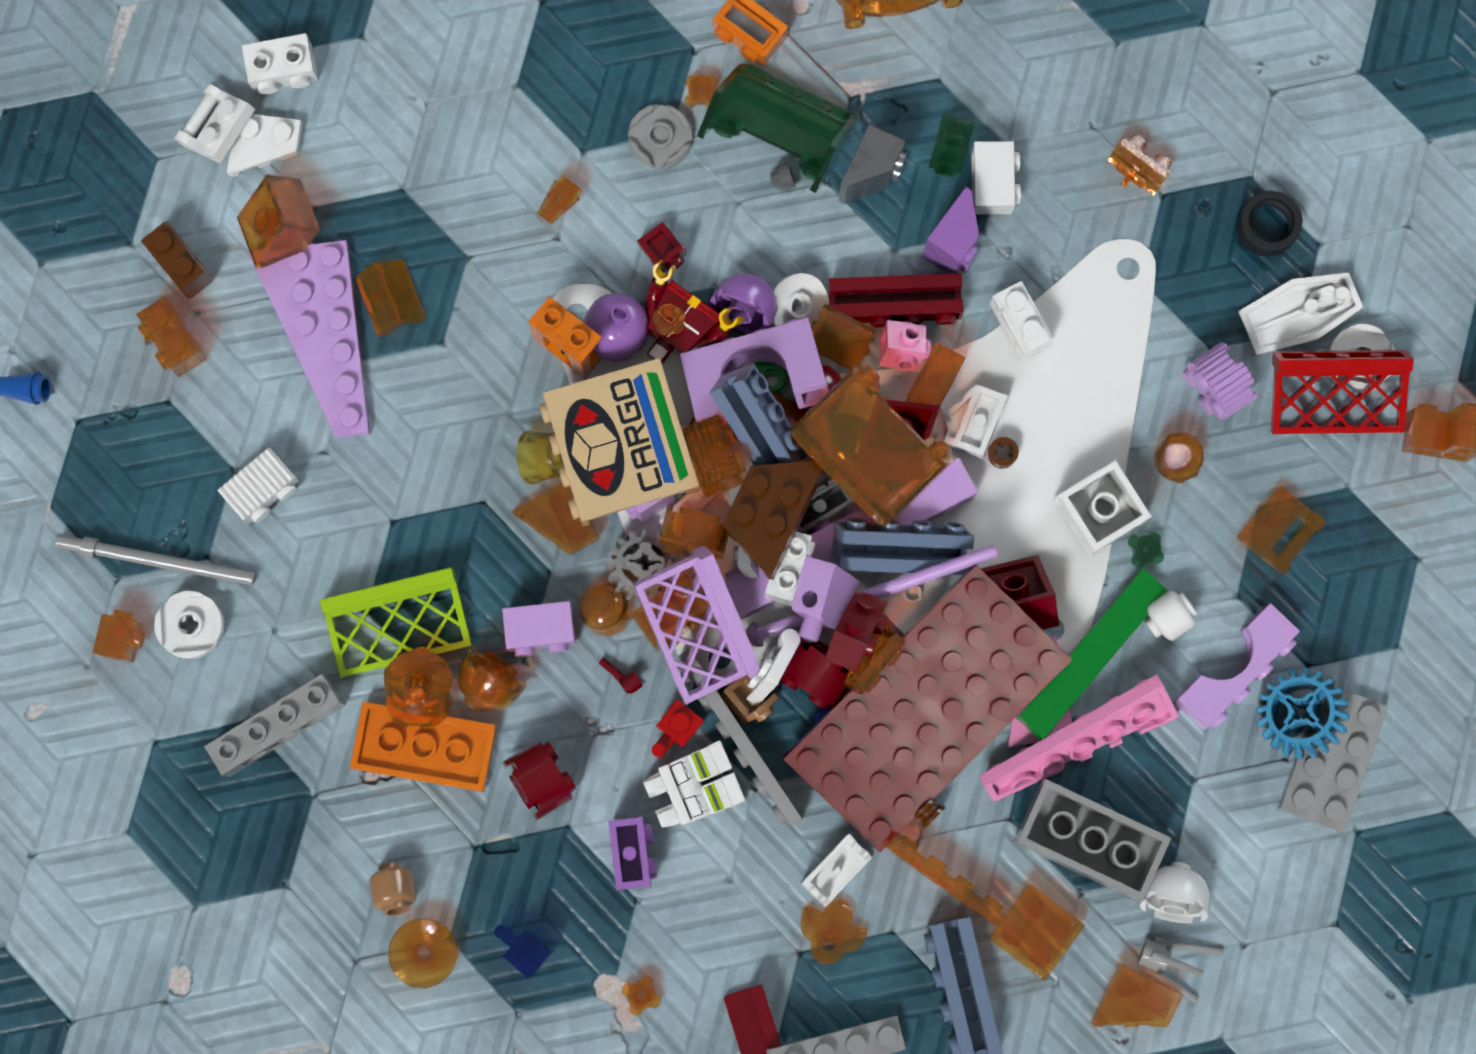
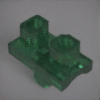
M943 113L929 163V168L935 169L934 172L936 174L950 178L954 174H961L975 121L957 119L950 114Z

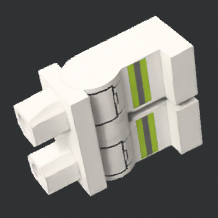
M720 740L658 768V773L643 781L649 799L667 792L670 799V805L655 811L661 828L674 826L679 823L682 827L745 802L734 772L706 785H702V782L729 772L732 769Z

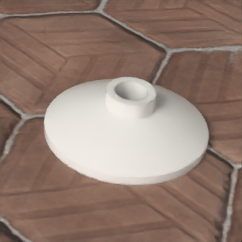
M794 273L778 283L774 289V295L778 304V310L773 320L774 326L785 324L792 319L800 320L808 317L812 333L815 334L824 324L829 310L828 294L822 282L810 274ZM796 300V307L792 310V303Z

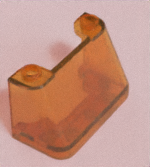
M860 362L791 428V434L795 441L872 520L886 526L901 515L956 458L951 454L952 450L949 445L942 439L927 438L924 441L877 393L881 387L878 373L872 367Z

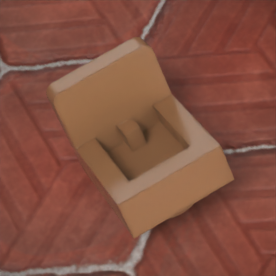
M747 675L731 682L719 693L744 725L754 719L761 722L774 711L771 705L779 698L774 692L767 696L758 706L746 700L752 689L747 686L750 680Z

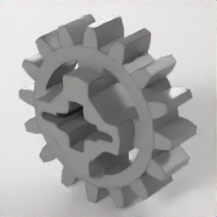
M646 529L642 530L639 537H636L635 533L630 531L627 535V541L619 537L616 541L617 548L611 547L608 556L612 559L607 561L606 569L613 570V572L610 573L608 581L618 582L615 589L617 593L623 589L627 591L626 600H630L633 595H637L633 583L675 564L672 561L676 559L678 553L677 551L669 552L667 550L671 543L669 540L663 543L658 541L660 533L656 532L650 538ZM636 548L633 555L622 557L628 550ZM643 562L644 568H647L648 570H642V566L638 563ZM657 583L644 589L646 596H650L651 600L655 602L659 598V592L664 595L667 586Z

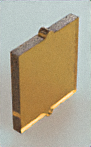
M826 304L823 305L817 321H813L811 324L818 353L857 372L864 356H868L871 351L868 347L876 330Z

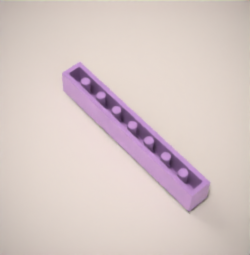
M946 457L937 462L930 483L903 480L901 481L903 487L893 492L890 488L880 491L872 496L874 502L865 507L858 503L843 512L845 517L836 522H846L847 518H861L866 520L867 523L879 524L881 519L896 520L900 523L899 525H912V521L929 522L973 499L978 491L960 458L958 457L950 461L949 457ZM827 519L813 527L815 533L810 536H812L811 541L816 544L812 558L832 563L831 555L835 522L833 523L831 519ZM738 567L724 574L726 580H724L740 620L776 602L764 598L769 579L760 567L759 578H745Z

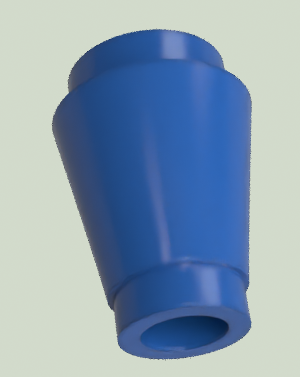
M40 372L0 377V396L35 405L48 401L50 397V379Z

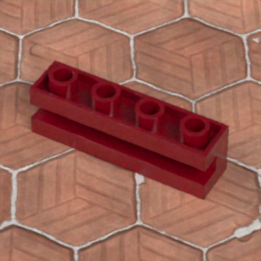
M962 273L829 278L830 325L837 324V328L852 329L856 328L859 323H870L871 327L882 328L887 320L911 322L917 325H922L923 321H936L938 325L955 324L956 320L962 319L964 313L961 296Z

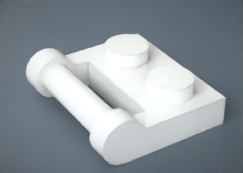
M208 84L203 92L205 94L204 98L182 131L178 130L174 140L182 146L221 164L255 109L248 102ZM219 103V105L211 115L210 119L200 132L199 136L197 137V139H195L194 137L206 120L207 116L209 115L215 104Z
M793 629L784 630L778 637V643L763 653L761 657L762 665L757 672V676L750 678L747 684L752 689L746 700L758 706L778 685L800 643L798 632Z

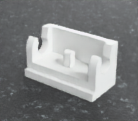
M848 833L802 881L801 885L826 907L872 857Z

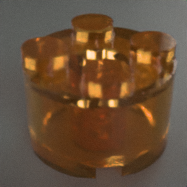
M667 503L657 542L663 544L662 551L683 556L684 550L692 552L704 545L713 553L715 560L717 558L724 559L729 535L724 530L723 524L718 523L719 516L682 506L678 513L673 511L674 504Z
M426 647L415 648L413 651L403 653L392 660L384 670L385 704L389 716L397 724L409 728L408 725L420 726V729H428L440 724L449 715L453 701V676L447 662Z

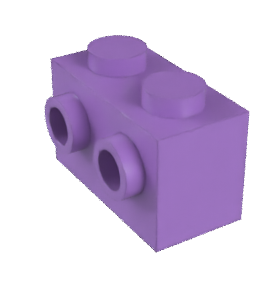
M643 817L608 821L616 890L652 886L651 879L657 878L655 858L648 857L647 845L653 844L651 824H645Z

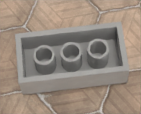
M1044 779L1040 781L1013 843L1136 901H1144L1171 838Z

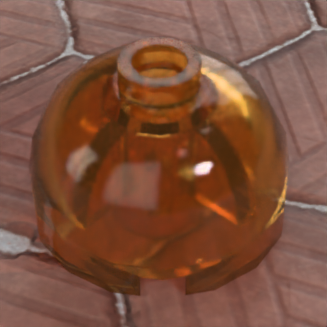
M473 647L468 651L458 668L457 682L460 691L465 696L464 702L476 711L481 709L501 711L511 706L525 690V680L522 679L519 683L514 677L518 671L504 659L488 650L481 655L476 653L479 647Z

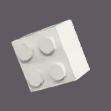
M1116 460L1060 493L1054 499V503L1089 557L1143 525L1152 517Z

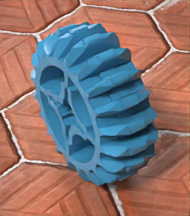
M1303 668L1301 677H1298L1295 669H1290V679L1288 680L1282 674L1277 675V680L1280 682L1277 687L1270 682L1267 683L1266 687L1271 692L1270 696L1260 694L1259 699L1267 705L1256 708V712L1259 715L1265 716L1257 721V725L1260 728H1267L1262 733V736L1265 740L1273 739L1270 746L1274 750L1280 749L1283 746L1282 754L1289 757L1295 749L1296 758L1302 760L1305 750H1307L1309 756L1315 759L1317 758L1316 748L1320 747L1327 754L1330 752L1329 747L1326 745L1327 742L1331 740L1335 745L1340 743L1335 733H1347V728L1339 722L1350 720L1349 713L1341 711L1350 705L1347 699H1340L1345 692L1341 687L1334 688L1336 681L1332 677L1324 680L1323 672L1318 670L1311 678L1309 668ZM1302 689L1315 690L1313 694L1309 692L1300 699L1289 695ZM1327 697L1330 713L1328 721L1324 725L1318 718V711L1323 706L1321 702ZM1283 703L1288 709V716L1283 721L1285 723L1284 727L1280 730L1277 724V712L1280 704ZM1292 705L1299 710L1301 708L1305 711L1307 710L1314 723L1308 718L1303 719L1299 717ZM1303 729H1312L1317 733L1303 739L1291 737L1293 734L1297 735Z

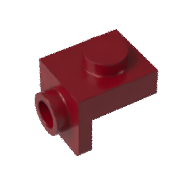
M664 222L637 240V245L653 266L663 259V263L660 266L663 273L666 270L669 271L672 265H675L676 269H678L685 262L684 257L687 256L686 247L683 243L680 244Z

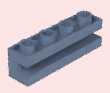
M754 363L720 376L710 394L754 466L814 460L809 457L801 443L798 432L791 427L785 417L782 405L775 400L768 388L766 378L759 373Z
M847 518L846 522H835L831 562L844 571L914 573L967 554V549H973L975 536L963 524L956 522H945L944 526H932L930 522L912 521V525H899L898 521L891 519H881L879 524L867 523L866 520L861 518ZM970 567L948 575H963Z
M970 916L927 925L929 933L923 934L928 954L934 953L937 967L931 968L936 988L942 987L945 1001L940 1002L941 1013L944 1022L950 1021L953 1035L948 1036L951 1054H1003Z

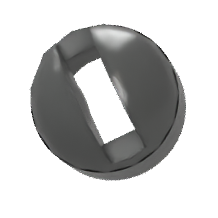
M789 162L773 168L770 173L771 184L776 189L788 190L796 187Z

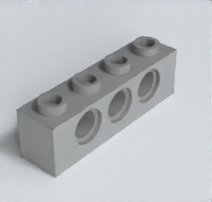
M321 674L204 747L220 774L231 777L346 705L329 677Z

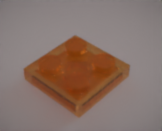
M1028 884L988 939L1045 981L1085 925L1033 885Z

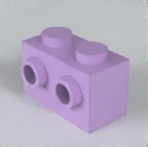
M570 601L502 609L506 649L509 652H515V657L535 655V649L548 648L549 653L569 651L568 645H576L573 611Z

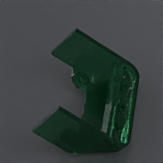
M742 63L715 89L697 136L703 139L712 128L718 135L725 138L738 136L744 131L800 158L798 165L804 176L814 180L810 191L816 193L829 176L854 126L856 118L850 111L754 65Z

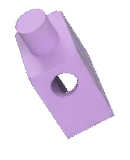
M806 556L792 603V611L804 618L798 636L817 643L823 626L836 629L860 581L836 564Z

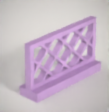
M704 545L693 550L692 556L633 583L685 704L695 701L746 675L749 678L757 676V672L760 669L715 557ZM693 567L696 578L691 589L676 584L680 572ZM657 583L667 586L660 604L648 600L644 589ZM700 586L703 590V593L698 592ZM673 589L689 594L682 611L667 606ZM695 596L708 602L709 606L704 618L688 614ZM652 607L658 609L656 615L654 614ZM664 611L680 616L673 633L661 630L659 626ZM712 615H713V617H714L716 623L710 621ZM686 619L701 624L694 641L679 636ZM708 626L718 629L721 633L716 648L701 643ZM664 637L670 638L668 645ZM677 641L692 646L685 663L673 659L672 652ZM724 645H726L728 652L723 651ZM699 648L713 653L707 670L692 665ZM720 656L732 659L735 670L724 675L714 673ZM677 666L683 668L681 674L679 673ZM689 671L704 675L700 687L688 692L684 683Z

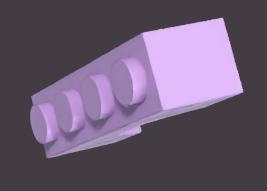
M1271 603L1264 606L1241 630L1246 643V658L1242 668L1235 676L1226 680H1215L1200 675L1174 699L1173 703L1201 730L1208 728L1210 725L1214 729L1218 727L1228 716L1225 712L1227 707L1233 701L1237 705L1242 702L1251 692L1248 685L1256 677L1260 681L1266 677L1274 668L1270 662L1278 654L1284 657L1297 644L1293 638L1300 631Z

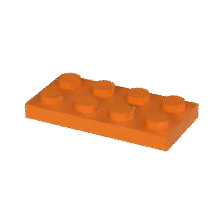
M362 702L350 769L485 792L497 725Z

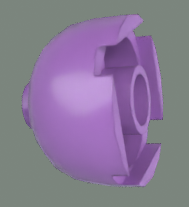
M737 273L728 277L720 283L710 300V307L719 313L726 308L734 307L729 312V319L732 322L737 317L743 316V321L740 325L730 328L743 335L751 334L761 328H770L778 310L774 290L767 280L758 274Z
M620 293L606 294L595 300L587 310L583 322L602 337V340L593 349L596 351V355L601 359L613 362L626 361L632 358L635 353L644 347L648 336L647 326L649 322L646 311L634 298Z

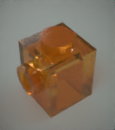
M114 610L113 615L102 614L93 654L134 663L136 650H140L144 642L145 631L142 630V623L133 620L134 614Z

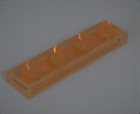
M902 835L900 839L893 836L885 848L994 927L999 928L1007 916L1000 912L1003 906L988 895L984 899L972 892L975 885L961 875H958L956 879L944 872L947 865L933 855L926 859L917 852L919 845L905 835Z

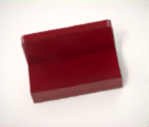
M762 983L724 996V1002L741 1054H767V1049L782 1046Z

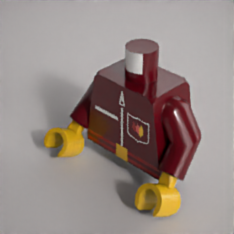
M662 259L653 267L654 278L645 297L644 310L647 313L649 322L647 326L648 334L656 340L646 354L652 360L660 358L663 365L672 352L680 357L681 353L688 352L692 348H702L722 342L731 332L730 328L742 323L743 316L737 317L732 322L729 319V312L734 307L726 308L719 314L671 280L668 284L667 280L675 274L676 267L672 265L669 273L664 274L660 269L663 263Z

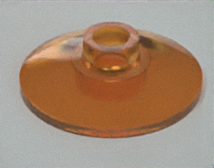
M426 918L415 919L402 925L393 935L388 950L389 963L394 974L405 984L416 988L432 987L444 981L454 969L457 960L456 941L450 930L442 923ZM422 946L428 947L431 952L430 957L426 960L421 959L418 955V951Z

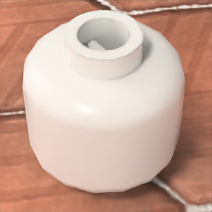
M1168 591L1148 606L1147 611L1150 618L1145 622L1157 638L1163 635L1166 639L1173 641L1195 626L1194 616L1198 612L1183 592L1177 594L1174 591Z

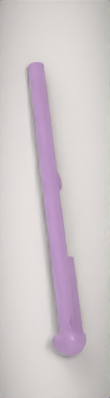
M993 544L862 591L875 597L883 598L966 569L975 564L997 558L999 553L996 545ZM794 614L760 627L753 622L747 627L746 634L752 646L762 647L765 637L780 634L786 629L800 627L804 618Z

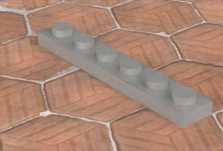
M688 649L677 656L681 662H686L690 650ZM695 658L692 665L702 668ZM677 666L679 672L681 673L683 668ZM689 671L685 681L689 683L693 680L697 687H700L704 675ZM715 690L699 698L698 700L707 712L712 708L719 718L714 724L723 738L726 740L731 736L738 748L733 753L743 768L750 765L757 775L752 781L761 795L765 796L769 793L776 805L771 807V810L781 825L788 822L792 827L800 822L802 817L718 691Z

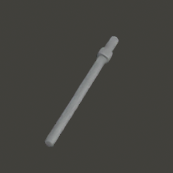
M58 534L55 540L56 548L80 552L81 556L96 558L98 555L252 586L256 578L255 572L101 543L98 538L88 536L80 539Z

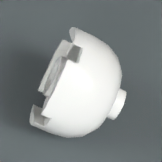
M1173 862L1171 866H1164L1157 870L1144 901H1140L1139 905L1145 912L1147 906L1153 909L1154 917L1162 920L1190 924L1193 922V917L1201 916V922H1203L1209 916L1210 892L1206 881L1197 872L1191 870L1190 865L1182 862Z

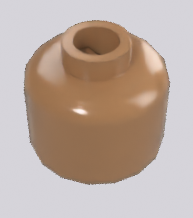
M396 862L380 865L378 867L379 871L374 873L369 879L374 908L383 911L385 916H395L408 912L410 905L416 901L417 895L412 871L405 867H399V864Z

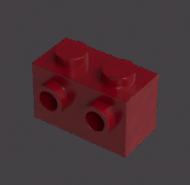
M856 589L834 631L825 660L857 673L864 657L871 658L878 642V638L875 635L882 636L889 619V617L884 616L888 602Z

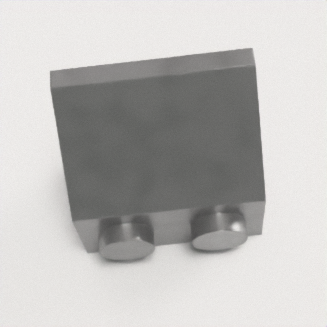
M869 125L841 182L838 201L846 204L888 189L891 180L898 181L908 155L903 152L905 141Z

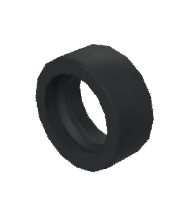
M1270 190L1259 192L1246 202L1237 216L1236 231L1238 239L1247 250L1255 255L1270 257L1280 255L1292 246L1301 233L1303 219L1300 208L1292 198L1282 192ZM1261 206L1276 207L1287 218L1288 229L1285 236L1275 242L1263 241L1251 230V215Z

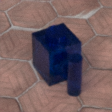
M507 924L498 925L494 930L495 936L510 947L503 957L528 979H531L554 953L551 948L529 929L525 930L521 936L515 933Z

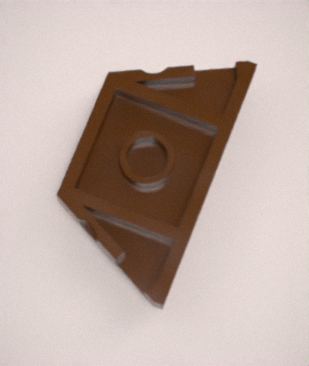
M823 460L750 466L724 520V530L742 547L747 556L756 562L770 580H774L827 468L826 462Z

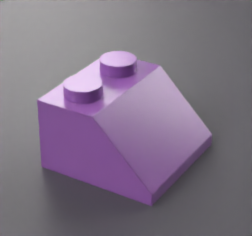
M967 187L963 190L928 237L922 254L925 259L947 274L958 273L959 271L965 274L976 259L975 256L979 251V248L976 247L979 231L972 190Z

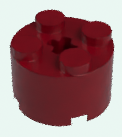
M800 637V643L780 681L793 690H797L800 687L810 694L808 697L810 701L825 709L828 704L834 705L839 700L856 672L825 660L829 646L819 640L817 643L811 642L810 644Z
M536 741L503 761L505 769L509 766L512 767V775L509 778L526 807L530 809L534 806L538 812L533 815L536 820L541 819L573 799L571 793L576 789L567 771L561 773L556 766V760L559 758L549 742L542 745L540 741Z

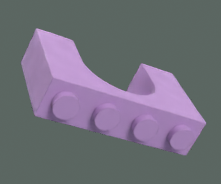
M808 317L800 320L792 319L785 324L768 329L761 328L751 334L737 338H726L720 343L702 348L695 347L688 352L680 354L695 419L702 437L732 429L710 394V391L720 376L752 363L769 362L783 368L790 377L799 409L831 400Z

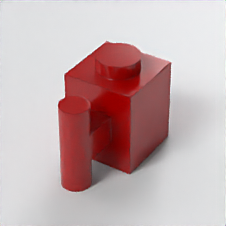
M678 699L656 725L657 729L663 733L657 743L652 746V753L657 759L664 758L674 743L684 749L704 724L703 719Z

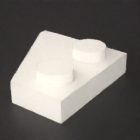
M252 114L230 148L227 174L235 177L240 175L239 172L256 166L262 168L271 165L275 160H285L297 156L303 127L302 121Z
M976 384L964 395V398L959 403H955L945 412L944 418L948 431L943 445L984 459L1007 403L1008 396Z

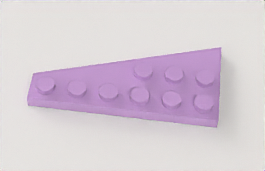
M342 240L248 253L335 437L341 439L370 435L348 242Z

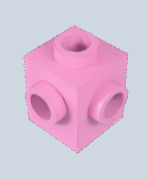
M887 320L879 337V366L897 368L901 371H918L923 359H928L931 349V341L926 339V326L911 322Z

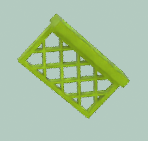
M454 567L319 600L322 613L325 615L340 678L472 646ZM451 589L454 603L447 614L430 604L438 591ZM431 593L427 601L418 597ZM413 598L424 605L415 621L397 612L406 599ZM399 601L394 609L385 605ZM380 606L391 613L382 629L364 620L373 607ZM427 607L444 617L435 634L418 624ZM454 609H456L458 620L450 616ZM365 610L361 617L353 613ZM347 614L358 621L349 638L336 630L333 617ZM394 616L411 625L402 642L385 632ZM447 620L460 627L463 637L462 641L449 643L438 636ZM361 624L378 633L369 650L352 640ZM415 628L432 638L425 650L416 651L406 645ZM382 636L399 646L392 658L383 659L373 653ZM339 638L346 642L342 649ZM435 640L443 644L442 646L431 648ZM349 644L366 653L360 666L346 669L343 654ZM402 649L410 652L409 654L398 656ZM370 656L377 660V662L366 664Z

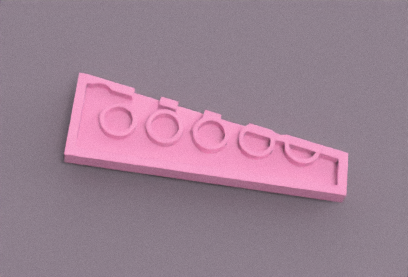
M1156 674L1149 679L1140 681L1134 688L1120 696L1110 698L1104 705L1094 711L1079 716L1076 721L1066 727L1051 732L1045 739L1031 747L1021 749L1015 756L1003 763L993 765L987 772L980 775L979 778L995 802L1035 784L1041 779L1061 772L1065 767V763L1071 760L1083 762L1093 757L1092 752L1106 744H1109L1110 748L1123 743L1121 737L1137 730L1142 735L1178 718L1179 715L1163 683Z

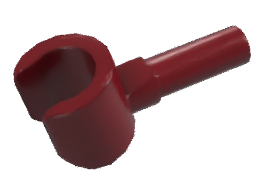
M605 658L600 660L599 665L614 676L626 693L632 694L643 686L633 670L623 676L621 671Z

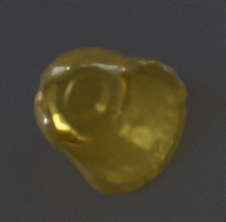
M529 430L520 435L516 460L519 474L527 484L535 485L545 480L560 477L558 468L564 467L561 454L554 456L549 436L554 435V432H535Z

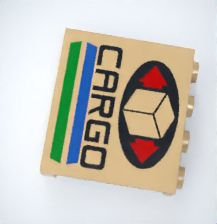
M660 358L543 393L545 403L539 404L544 423H552L555 434L549 436L554 456L558 454L562 456L564 467H560L558 470L564 488L571 486L574 499L568 500L573 520L580 518L582 525L587 526L589 525L588 521L678 493L686 492V495L699 492V484Z

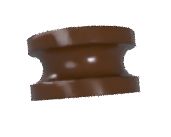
M999 437L988 448V460L996 468H1009L1018 458L1019 450L1017 444L1011 438ZM1008 446L1011 450L1008 454L1012 456L1011 459L1007 460L1004 457L1000 460L997 459L995 455L998 450H994L995 447L1005 448Z
M936 797L934 799L931 798L914 815L915 820H922V827L924 829L946 808L943 804L938 805L936 803Z

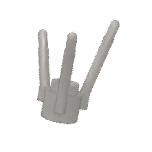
M1155 937L1154 941L1146 939L1138 959V964L1145 967L1143 972L1156 977L1190 1001L1197 1002V996L1160 972L1159 969L1165 971L1167 966L1170 965L1198 976L1203 975V970L1171 958L1172 951L1166 948L1222 955L1223 950L1209 946L1167 941L1159 937Z

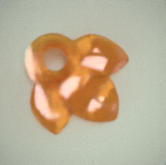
M845 899L832 902L825 908L824 912L810 905H806L802 911L801 932L811 942L810 949L813 957L822 964L829 965L838 962L844 953L857 951L866 939L867 929L860 925H852V909ZM830 941L833 943L834 949L832 951H825L822 948V943Z

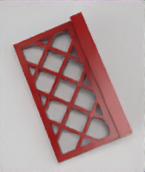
M1406 350L1273 352L1274 380L1270 432L1272 434L1405 433L1409 373L1413 372L1414 358ZM1369 375H1378V376H1377L1376 378L1372 379ZM1388 375H1400L1399 386L1389 396L1378 386ZM1297 376L1304 384L1289 397L1282 390L1283 377ZM1302 376L1311 377L1306 381ZM1321 376H1331L1337 383L1321 396L1312 385ZM1336 376L1344 377L1341 380H1339ZM1354 376H1364L1370 383L1355 396L1345 385ZM1309 388L1319 400L1304 413L1294 401ZM1342 388L1352 400L1337 412L1327 401ZM1376 388L1385 399L1370 412L1360 401ZM1281 395L1286 399L1282 404ZM1397 397H1398V405L1394 402V400H1395ZM1391 403L1397 409L1396 423L1382 424L1376 416ZM1358 404L1368 415L1358 424H1349L1343 416ZM1290 405L1301 414L1292 425H1280V414ZM1325 405L1334 416L1325 424H1315L1310 417L1320 407ZM1307 420L1311 425L1302 424ZM1374 420L1377 424H1368V423H1369L1370 421Z

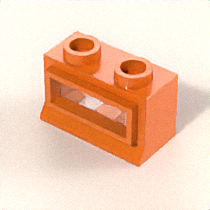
M728 0L713 18L714 34L726 44L733 43L741 49L740 53L745 59L751 63L757 61L762 66L766 65L788 37V25L754 0Z

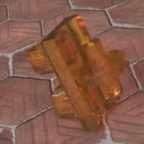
M1134 134L1128 139L1123 137L1108 158V161L1116 166V170L1125 176L1120 185L1126 188L1133 182L1140 189L1145 188L1152 195H1155L1171 173L1168 170L1172 160L1163 153H1158L1154 158H1151L1143 152L1147 147L1146 140L1138 134Z

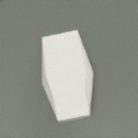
M1348 272L1292 279L1239 310L1238 314L1255 354L1260 355L1317 341L1360 311L1363 305Z

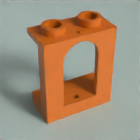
M550 296L528 321L533 339L584 380L602 360L596 355V351L593 350L602 340V337Z

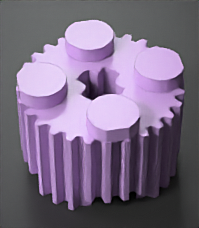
M1220 342L1187 364V369L1181 372L1188 386L1192 389L1195 387L1199 392L1201 398L1198 399V403L1202 410L1208 416L1214 414L1219 420L1221 418L1222 420L1227 419L1258 398L1257 393L1251 391L1250 386L1254 384V378L1248 371L1247 366L1242 361L1237 363L1234 359L1230 358L1227 352L1231 349L1223 342Z

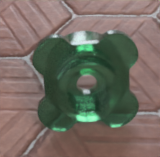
M1150 532L1148 535L1141 537L1132 535L1128 539V546L1132 548L1133 553L1131 563L1135 567H1142L1146 563L1160 564L1164 560V554L1161 552V537L1158 533ZM1143 547H1148L1149 551L1145 553Z

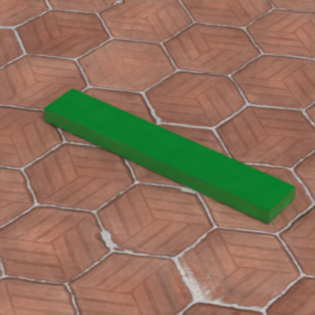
M1144 568L1139 570L1068 654L1072 661L1015 718L1039 740H1043L1148 616V606L1168 592V590Z

